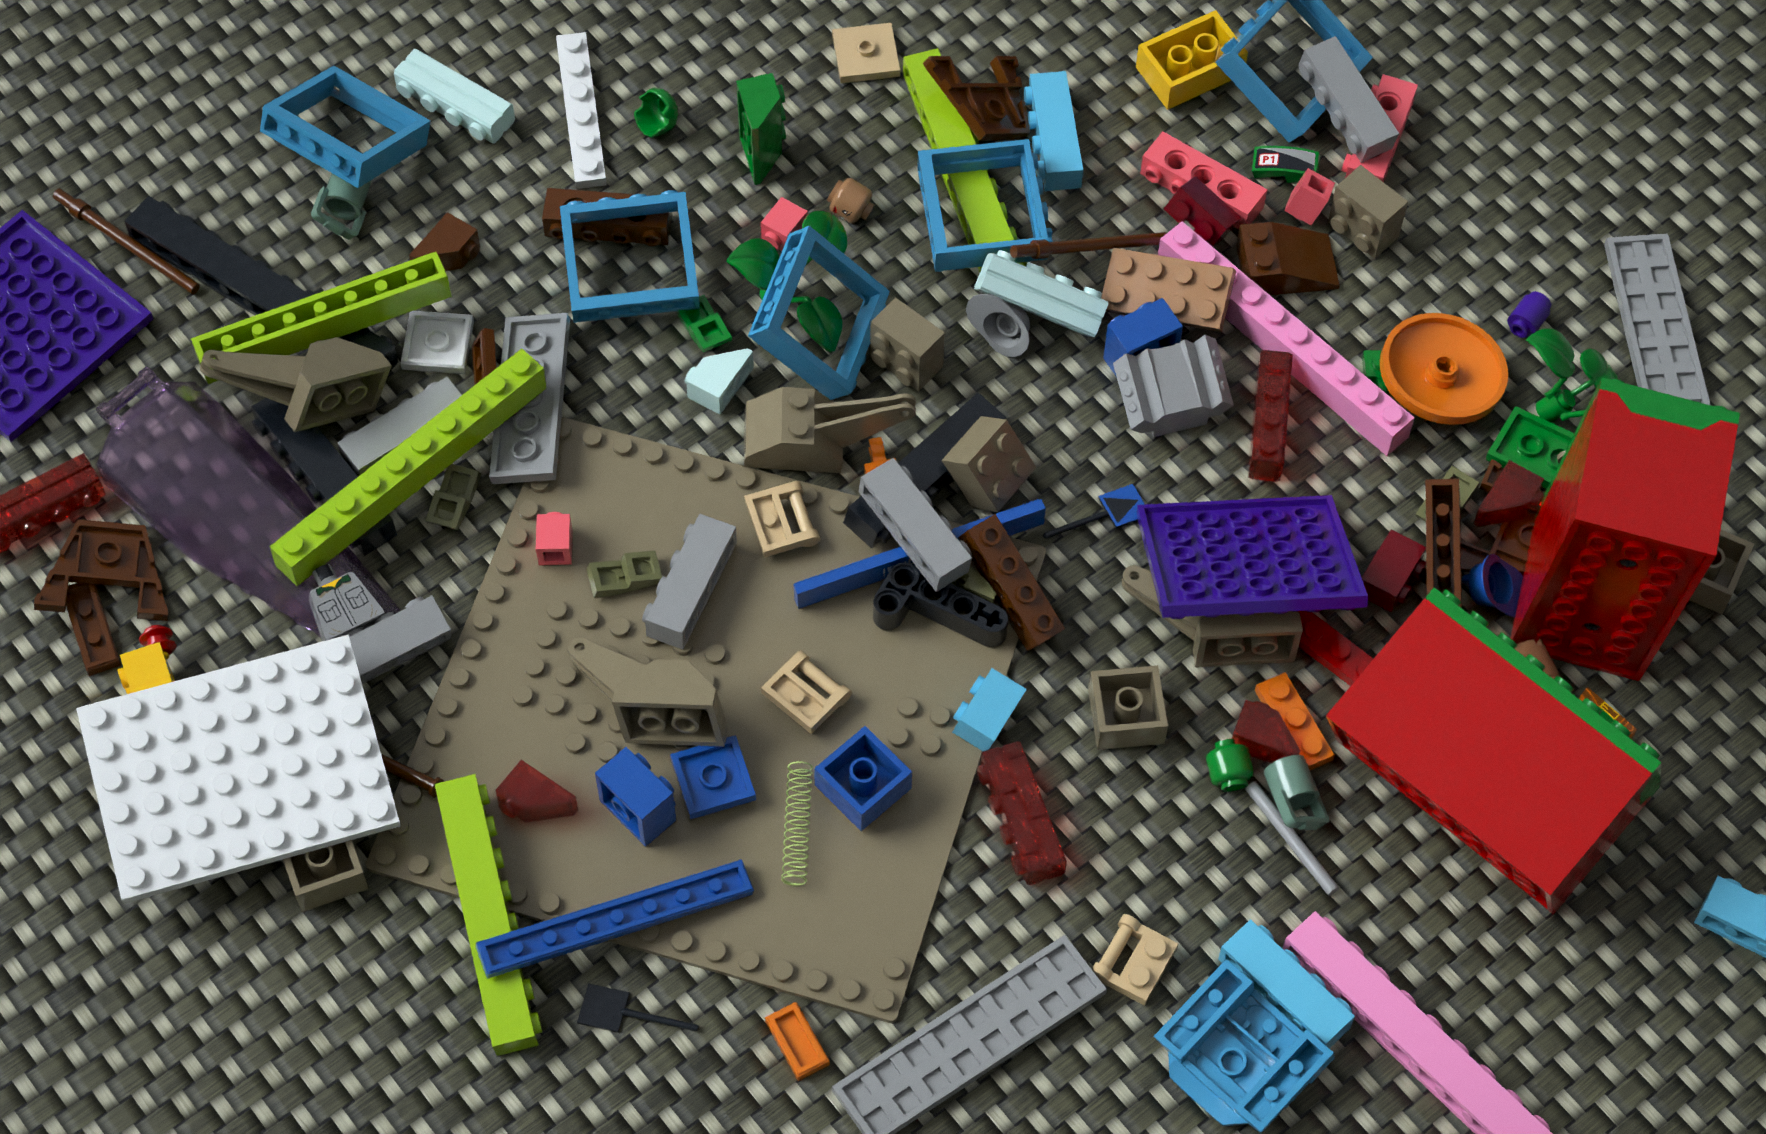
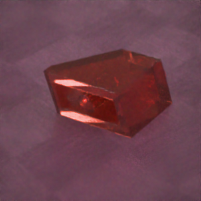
M1509 460L1479 507L1473 524L1477 527H1483L1524 518L1529 508L1536 510L1541 502L1544 492L1540 491L1544 478Z
M1245 700L1232 736L1235 744L1247 746L1250 756L1270 763L1287 756L1299 755L1300 749L1280 713L1266 703Z
M523 760L519 761L495 790L499 809L508 817L514 819L517 816L525 823L573 816L578 811L576 796Z

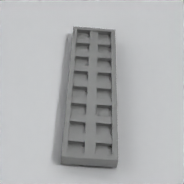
M1668 233L1606 238L1604 247L1637 386L1711 405Z
M1063 935L833 1085L832 1092L862 1134H895L1104 996L1107 989L1067 936Z

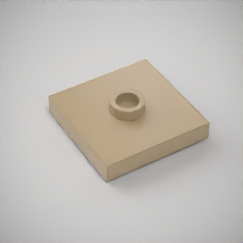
M892 23L832 29L840 83L900 77V66Z

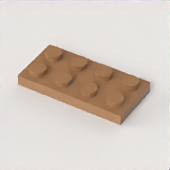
M1113 248L1101 299L1108 301L1106 312L1127 315L1136 311L1146 302L1153 303L1163 298L1182 325L1222 332L1236 270L1232 267Z

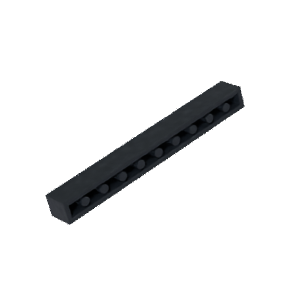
M148 196L124 221L129 236L253 315L267 312L315 294L311 290L304 291L299 288L288 276H280L273 272L265 262L261 260L255 261L250 258L239 246L227 244L216 232L204 230L191 217L187 215L183 217L178 214L165 201L159 202ZM368 327L339 337L381 352L392 365L390 371L398 364L394 343L384 335H376Z

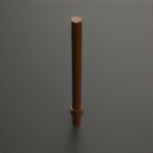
M60 188L55 190L53 199L68 208L69 214L80 221L85 220L192 295L198 292L200 284L92 211L88 203L80 198L75 199Z
M1159 232L1048 242L1046 239L1032 240L1030 244L1012 245L1010 254L1013 258L1032 257L1033 259H1045L1053 254L1159 245L1160 238L1167 233Z

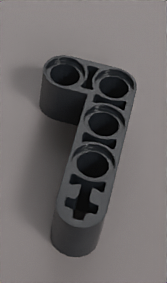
M899 563L890 570L873 600V620L876 626L883 630L898 628L909 610H912L984 646L997 647L1005 641L1007 636L1008 615L1003 608L952 583L936 592L919 569L909 563ZM901 581L909 582L910 585L901 586L897 583ZM935 595L938 596L940 599L930 600L926 597ZM884 607H891L895 610L892 612H885L881 609ZM964 609L970 613L962 615L956 611Z

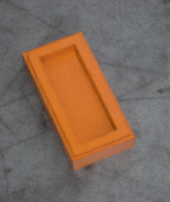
M797 1002L765 1017L769 1030L798 1081L830 1065L827 1055Z

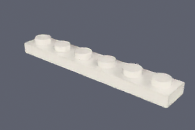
M586 32L557 35L556 41L576 189L606 186Z

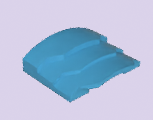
M1227 959L1154 1035V1038L1168 1051L1169 1077L1179 1088L1222 1126L1249 1124L1259 1133H1262L1282 1110L1287 1108L1309 1083L1311 1084L1335 1058L1334 1052L1309 1030L1306 1029L1303 1032L1254 988L1253 981Z

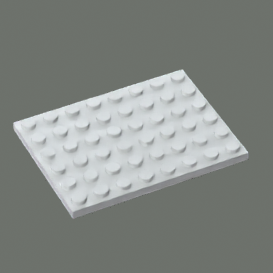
M349 634L76 708L119 892L124 904L401 826Z

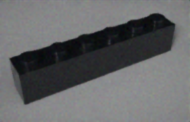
M980 393L975 394L898 463L909 470L915 486L919 491H925L931 501L939 494L940 487L945 482L951 484L955 481L942 462V459L980 416L1005 420L1007 418ZM862 496L848 507L843 523L870 548H873L880 541L885 543L892 537L891 533Z
M264 398L251 406L255 417L252 421L254 428L262 438L267 435L271 440L270 446L279 459L285 458L288 461L289 465L287 466L292 476L298 482L300 480L305 482L307 485L305 489L315 504L321 502L323 505L358 477L318 427L298 432L293 431L284 419L288 409L287 405ZM389 514L349 546L352 549L357 547L366 556L397 536L392 517Z

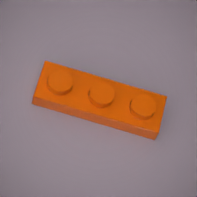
M1286 672L1257 684L1255 692L1291 754L1304 756L1310 770L1333 761L1335 754Z

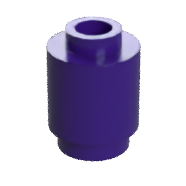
M1537 291L1525 295L1507 319L1511 332L1517 337L1527 338L1538 331L1550 315L1551 302L1549 298Z

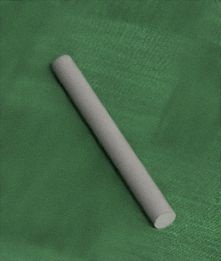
M1254 781L1249 784L1245 790L1326 894L1328 896L1334 894L1339 889V886L1295 830L1284 824L1279 810L1258 783Z

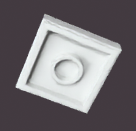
M411 311L409 313L401 358L402 370L465 374L474 324L473 315Z

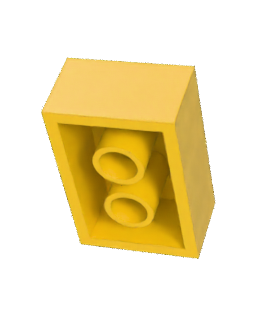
M1215 10L1139 44L1136 68L1168 110L1232 81L1215 62L1223 54L1220 49L1231 38L1237 39V37ZM1244 47L1238 55L1246 63L1248 51Z

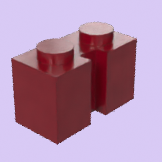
M1196 176L1181 186L1163 208L1178 223L1183 221L1184 223L1188 222L1195 228L1193 231L1212 247L1221 242L1241 218Z
M1391 529L1361 577L1368 594V601L1391 613L1398 602L1404 604L1412 589V586L1408 585V583H1410L1413 577L1419 579L1426 566V561L1422 560L1426 547Z

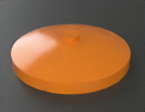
M1425 313L1407 318L1390 332L1380 355L1381 376L1386 388L1394 399L1411 413L1435 423L1459 425L1474 422L1485 417L1498 405L1508 383L1507 362L1496 341L1476 324L1450 314Z

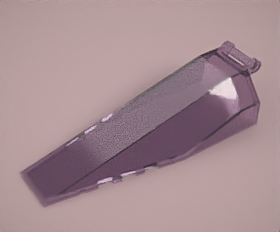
M144 367L138 372V378L108 403L103 402L96 408L101 418L111 426L96 464L104 484L193 562L223 580L228 579L238 585L243 592L250 596L253 594L266 602L270 608L283 612L293 618L295 623L307 630L313 631L321 638L309 602L310 591L319 587L314 576L311 575L300 585L296 586L275 566L270 549L274 542L317 508L281 465L195 382H162L149 367ZM147 386L152 389L150 393L121 417L116 414ZM346 547L326 563L331 565L337 578L348 572H353L383 608L385 614L388 612L396 614L401 611L349 547Z

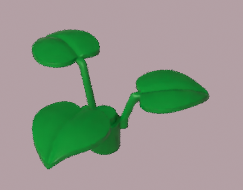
M814 211L805 217L802 228L811 226L842 253H845L848 243L847 234L844 226L836 216L830 212ZM755 238L739 245L730 254L726 262L735 267L751 284L760 288V297L763 299L779 260V254L771 243ZM811 257L808 258L806 265L813 260ZM808 296L793 297L790 305L803 302L797 307V317L804 330L829 353L835 351L843 328L842 316L838 308L830 300L821 296L813 301Z
M1550 328L1538 330L1526 339L1527 342L1536 348L1551 371L1560 378L1554 387L1545 393L1546 397L1536 402V411L1539 417L1551 423L1559 418L1565 421L1569 418L1582 417L1586 410L1571 412L1573 406H1575L1574 396L1593 384L1597 388L1602 377L1618 379L1617 374L1607 364L1603 355L1597 350L1590 348L1583 351L1580 356L1581 367L1590 380L1571 392L1567 389L1561 390V386L1573 375L1575 366L1572 363L1575 355L1568 340L1559 331Z

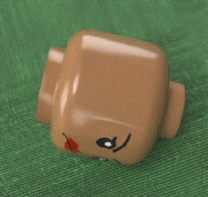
M847 178L844 182L839 179L827 199L830 202V211L850 224L856 223L860 218L866 220L875 204L870 202L873 194L872 191L853 178Z

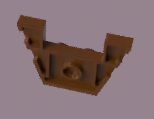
M929 56L923 62L926 70L979 141L1024 140L1031 133L1025 101L1020 99L1019 89L1022 88V81L1020 77L1016 76L1015 69L1019 66L1016 56H996L990 62L998 83H962L950 56Z
M1493 459L1490 461L1479 489L1508 499L1511 503L1491 551L1461 540V572H1470L1472 567L1482 563L1487 555L1495 554L1503 561L1515 567L1523 576L1528 549L1531 544L1532 530L1535 524V515L1543 496L1535 495L1524 486V482L1517 476H1510L1501 469L1502 465Z
M78 519L59 553L60 556L54 568L49 571L41 592L34 599V610L65 613L69 582L140 588L137 619L168 621L167 604H165L162 585L155 567V559L146 526Z

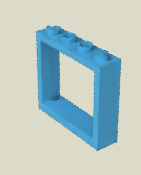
M1267 0L1256 10L1259 16L1255 20L1249 19L1239 28L1238 31L1241 35L1237 39L1231 38L1220 49L1223 54L1215 62L1288 143L1303 135L1326 110L1325 106L1321 105L1315 96L1295 117L1238 53L1288 1L1324 41L1336 36L1360 72L1373 57L1322 0H1273L1272 2Z
M332 66L265 104L262 111L260 132L359 188L427 145L431 120L338 67ZM329 96H333L396 133L362 154L297 115Z
M1029 139L918 151L917 171L935 272L982 267L988 254H997L999 250L1010 253L1012 245L1030 244L1032 240L1041 239L1053 242L1052 228H1046L1045 221H1048L1047 203L1041 202L1040 195H1043L1042 177H1036L1035 172L1038 169V156L1036 153L1031 152ZM1020 166L1033 238L947 247L935 175ZM1032 257L1016 258L1015 263L1047 260V258L1033 259Z
M668 190L660 195L634 194L625 199L606 197L598 200V202L584 203L582 201H572L567 205L560 206L574 323L700 308L685 192ZM678 211L688 286L580 298L571 223Z
M807 226L789 233L748 337L824 396L833 400L851 394L855 389L858 373L867 358L866 353L870 345L871 321L886 307L885 303L890 291L811 226ZM809 257L863 299L836 371L781 329Z

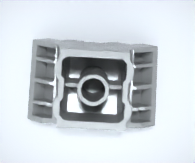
M1204 335L1194 343L1184 339L1180 343L1159 349L1146 348L1137 356L1126 353L1113 363L1132 431L1139 433L1152 432L1153 437L1186 430L1206 425L1209 417L1221 415L1234 406L1217 341L1213 337Z

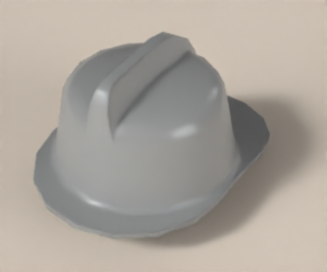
M978 294L967 302L966 313L969 321L996 352L1007 357H1017L1028 349L1030 342V320L1022 307L1013 303H1006L999 297L991 294Z

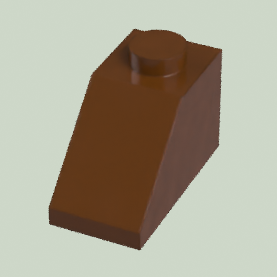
M447 212L409 254V258L413 260L436 251L445 271L462 269L480 251L478 230Z

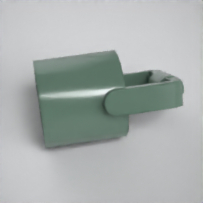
M331 173L327 187L323 186L318 193L311 212L312 218L338 236L341 235L351 240L359 234L365 218L366 211L362 208L370 189L371 181L357 188ZM323 207L330 215L340 219H355L352 229L347 228L331 216L322 213L321 208Z
M1287 756L1265 768L1263 774L1283 822L1287 827L1298 828L1299 830H1317L1329 822V816L1304 756ZM1310 805L1314 816L1296 817L1293 811Z

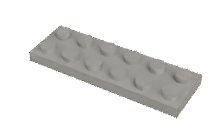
M568 313L505 318L501 364L521 348L524 349L544 368L547 389L494 430L489 473L492 484L556 480L570 329Z

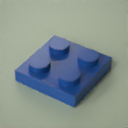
M736 735L726 738L725 747L696 746L670 754L690 820L756 800V794Z

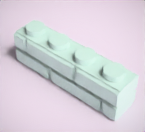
M413 49L406 57V60L402 61L394 70L396 89L405 98L413 97L420 101L426 110L430 112L436 110L443 114L450 124L454 126L462 125L478 140L486 139L495 144L501 138L503 132H506L515 121L513 104L417 49Z
M999 250L997 254L990 253L986 256L974 286L975 290L999 297L1006 303L1018 305L1027 312L1087 337L1096 336L1108 307V301L1101 299L1103 293L1086 286L1083 291L1072 287L1073 280L1056 274L1055 279L1044 275L1045 269L1036 264L1027 262L1025 267L1015 263L1016 258L1002 250Z

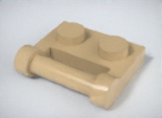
M799 481L789 482L744 496L745 504L764 558L802 546L812 547L821 540L818 530L813 529L802 498L804 491ZM780 500H790L801 532L792 534Z
M800 650L761 687V694L812 734L838 707L843 706L849 700L852 691L845 685L840 686L811 663L809 661L810 657ZM801 671L830 696L825 699L795 673Z
M1123 914L1118 922L1119 929L1100 962H1096L1092 970L1103 984L1145 1006L1174 956L1179 943L1142 925L1133 916ZM1130 936H1133L1140 941L1119 976L1111 969Z

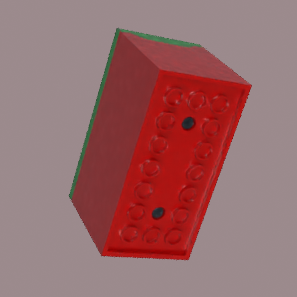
M1601 378L1537 508L1535 524L1530 539L1531 544L1525 564L1526 568L1523 574L1510 637L1516 644L1533 639L1537 644L1539 639H1541L1553 659L1636 681L1641 680L1717 555L1740 413L1728 410L1723 406H1711L1626 384L1618 379Z
M1434 587L1328 712L1326 718L1338 743L1554 915L1660 788L1661 762L1658 760L1660 755L1645 742H1642L1641 745L1634 742L1628 737L1631 732L1618 721L1613 720L1610 723L1600 715L1602 710L1588 698L1581 701L1571 693L1574 690L1573 687L1559 676L1553 679L1543 671L1545 666L1531 654H1528L1525 658L1516 651L1517 644L1507 635L1500 632L1497 636L1487 628L1489 625L1487 620L1477 612L1472 611L1471 614H1468L1459 606L1461 601L1454 594L1446 589L1441 593Z

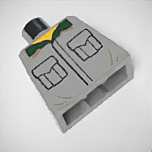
M330 564L322 565L312 572L319 587L310 591L309 602L322 641L344 636L359 627L366 629L376 624V619L385 614L383 608L353 572H348L337 578Z

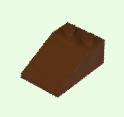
M1274 222L1240 224L1236 248L1241 271L1269 295L1339 289L1340 284L1329 234Z

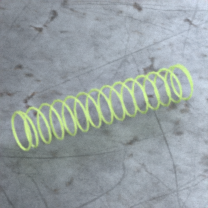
M803 761L788 764L787 769L789 773L787 778L789 781L787 782V787L789 789L786 791L788 796L786 803L788 804V798L797 801L810 800L811 796L807 794L789 796L788 791L791 789L800 793L810 792L812 789L803 784H810L812 780L807 777L790 779L789 774L810 776L813 766ZM793 763H805L810 765L811 769L792 770L789 766ZM808 771L811 772V774H807V775H801V774L793 773V772L804 773V772H808ZM794 779H808V780H810V782H808V783H799V782H795V781H793V780H794ZM791 781L802 785L789 787L788 783ZM795 787H806V788H809L810 790H809V791H797V790H794V789H792V788H795ZM805 795L809 799H796L792 796ZM805 802L788 804L785 808L787 812L785 820L787 822L784 824L786 829L784 836L786 839L783 841V844L785 845L787 839L797 843L809 841V838L805 836H791L787 838L785 833L787 831L794 834H807L810 832L804 827L787 829V823L796 826H806L810 822L805 819L788 821L786 816L789 814L799 818L808 817L810 813L807 811L797 810L788 812L787 807L808 809L811 805ZM793 804H807V805H809V807L799 808V807H794V806H791V805H793ZM794 812H805V813H808L809 815H807V816H796V815H793V814H790V813H794ZM802 820L807 821L808 824L791 823V821ZM792 829H805V830H807L808 832L798 833V832H793V831H790V830H792ZM793 837H803V838H806L807 840H806V841H795V840H791V839H789V838H793ZM803 844L785 845L783 853L785 854L786 848L794 851H806L809 847ZM791 846H804V847H807V849L798 850V849H793V848H790V847H791ZM798 852L785 854L782 861L785 863L784 858L786 856L792 859L803 860L808 858V855ZM802 854L806 855L807 857L795 858L788 855ZM792 861L782 866L784 873L781 875V881L783 883L797 886L807 882V879L803 877L807 875L806 871L784 870L785 865L794 868H805L808 866L807 863ZM804 863L806 866H792L789 864ZM801 871L805 872L806 874L794 875L788 872ZM796 876L804 878L805 882L791 883L784 878Z

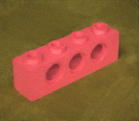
M1385 74L1382 75L1379 86L1373 84L1371 91L1394 124L1399 135L1391 150L1362 163L1356 154H1346L1341 170L1346 172V177L1362 165L1382 182L1385 181L1413 106L1418 84Z
M1163 131L1142 157L1140 174L1145 176L1150 182L1157 183L1170 190L1173 194L1196 176L1241 217L1234 226L1239 229L1240 224H1251L1264 208L1268 189Z

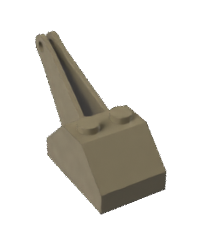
M336 337L311 343L306 357L208 350L203 355L200 371L210 378L226 382L287 405L288 409L284 419L294 432L374 412L392 365L381 352Z
M780 387L746 402L744 467L841 473L843 448L915 417L916 398L911 394L904 393L888 397L833 402L815 389Z
M1136 565L1127 567L1122 576L1123 589L1162 617L1151 571ZM1288 611L1284 614L1272 612L1254 613L1249 616L1228 614L1213 618L1205 616H1189L1183 619L1163 618L1194 641L1193 657L1195 667L1294 662L1303 632L1301 616L1298 611Z
M584 637L576 638L570 642L568 651L572 662L612 701L625 743L725 747L728 728L717 690L689 660L676 658L669 660L655 659L645 665L600 646Z

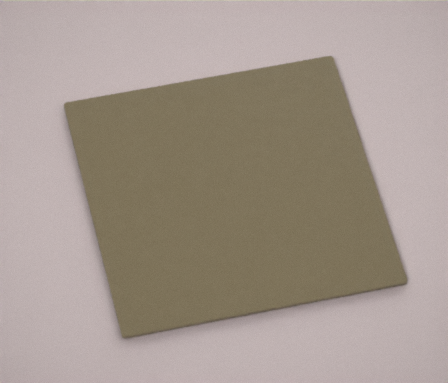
M562 417L556 480L523 483L406 766L434 779L440 777L444 782L476 774L479 784H486L491 804L485 805L487 817L493 815L498 836L492 837L494 849L501 848L505 868L499 869L502 881L508 880L512 894V900L507 901L509 913L515 912L516 915L543 922L742 859L754 889L753 895L608 941L883 1022H896L983 753L982 750L952 733L958 723L957 720L953 719V716L963 701L969 704L973 699L974 695L969 691L979 675L986 678L991 668L1007 677L1019 640L1018 635L1008 621L1005 641L997 647H988L912 610H909L898 628L893 630L880 629L873 620V600L884 580L798 609L794 600V583L901 547L892 536L887 542L883 543L880 541L873 548H870L843 523L848 507L859 496L799 481L804 491L802 498L813 529L818 530L821 540L812 547L802 546L764 558L745 504L744 496L799 480L744 467L740 464ZM780 500L792 534L801 532L790 500ZM549 512L570 514L573 529L572 565L538 564L536 554L537 514H547ZM699 514H703L736 526L737 544L683 650L646 636V626L642 618L646 606L649 603L653 604L657 597L656 590L658 584L619 595L593 597L586 570L589 563L621 560L624 553L655 550L662 577H667L671 570L670 562L676 550L681 551L685 543L683 538L690 523L694 524ZM948 521L952 529L963 525ZM1010 537L1033 577L1038 581L1046 556L1045 547ZM971 560L970 566L979 573L975 564ZM901 581L897 583L901 586L910 585V583L906 581ZM935 595L926 597L930 600L940 599L938 596ZM884 607L881 610L885 612H892L895 609L891 607ZM964 609L956 611L962 615L970 613ZM584 637L600 646L645 665L655 659L669 660L676 658L689 660L717 690L728 728L727 737L734 735L737 737L756 794V800L690 820L670 754L696 746L625 743L612 701L572 662L568 651L570 642L576 638ZM800 650L810 657L809 661L837 684L840 686L845 685L852 691L849 700L843 706L838 707L812 734L761 694V687ZM801 671L795 673L825 699L830 696ZM866 726L912 771V789L863 831H860L815 786L814 768L861 728ZM625 747L634 755L640 753L650 764V771L658 778L660 776L666 778L674 788L673 797L676 803V821L646 847L599 800L595 772ZM803 761L813 766L812 774L809 771L804 773L793 772L801 775H811L798 776L790 773L789 778H810L812 782L803 785L809 786L812 790L807 793H800L790 789L788 795L807 794L811 796V799L808 801H797L788 798L787 800L788 804L805 802L811 805L808 809L787 807L788 812L802 810L810 813V816L805 818L794 817L789 814L786 816L788 821L805 819L810 822L806 826L786 824L787 829L804 827L810 831L807 834H794L789 831L785 833L787 838L791 836H805L809 838V841L804 843L792 842L788 839L785 841L786 846L803 844L809 847L806 851L785 849V854L798 852L808 855V858L803 860L792 859L787 856L784 858L785 863L802 861L808 864L805 868L784 866L785 871L804 870L807 872V875L803 876L807 879V882L803 885L795 886L787 885L781 881V875L784 873L782 866L785 864L782 858L785 856L783 853L785 848L783 841L786 839L784 836L786 831L784 824L787 822L785 820V815L787 814L785 808L788 805L786 803L788 797L786 791L789 789L787 787V782L789 781L787 778L789 773L787 766L792 762ZM793 763L789 768L792 770H810L811 766L805 763ZM401 778L393 796L401 826L378 833L366 861V867L369 872L460 898L438 798L431 797L429 791ZM794 779V780H793V781L799 782V783H808V782H810V780H808V779ZM791 781L788 783L789 787L802 785ZM795 787V788H792V789L797 790V791H809V790H810L809 788H806V787ZM805 795L792 796L796 799H809ZM793 804V805H791V806L799 807V808L809 807V805H807V804ZM794 812V813H790V814H793V815H796V816H807V815H809L808 813H805V812ZM802 820L791 821V823L808 824L807 821ZM792 829V830H790V831L798 832V833L808 832V831L805 830V829ZM793 837V838H789V839L795 840V841H806V840H807L806 838H803V837ZM791 846V847H790V848L798 849V850L807 849V847H804V846ZM802 854L788 855L795 858L807 857L806 855ZM804 863L789 864L792 866H806ZM801 871L788 872L794 875L806 874L805 872ZM796 876L784 878L791 883L805 882L804 878Z

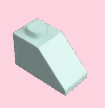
M746 348L704 357L697 367L693 366L686 375L687 397L721 414L753 370V351Z

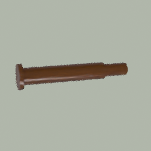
M382 754L387 772L429 791L431 797H437L435 784L444 782L442 778L437 777L434 779Z

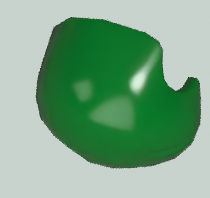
M655 87L639 96V100H642V105L634 112V117L640 131L645 136L651 138L670 132L678 120V106L674 97L668 91Z

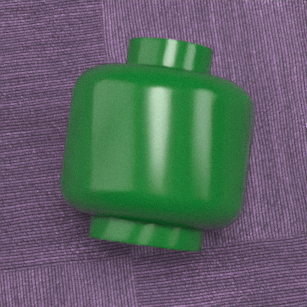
M1234 739L1216 742L1214 744L1215 749L1206 755L1211 783L1216 787H1221L1223 792L1236 791L1247 787L1248 781L1254 776L1248 747L1242 744H1235Z

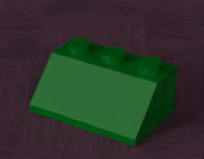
M773 73L736 81L739 138L754 185L761 184L782 154V140H786V131L783 121H786V116L782 104L785 102V95L782 85H776Z

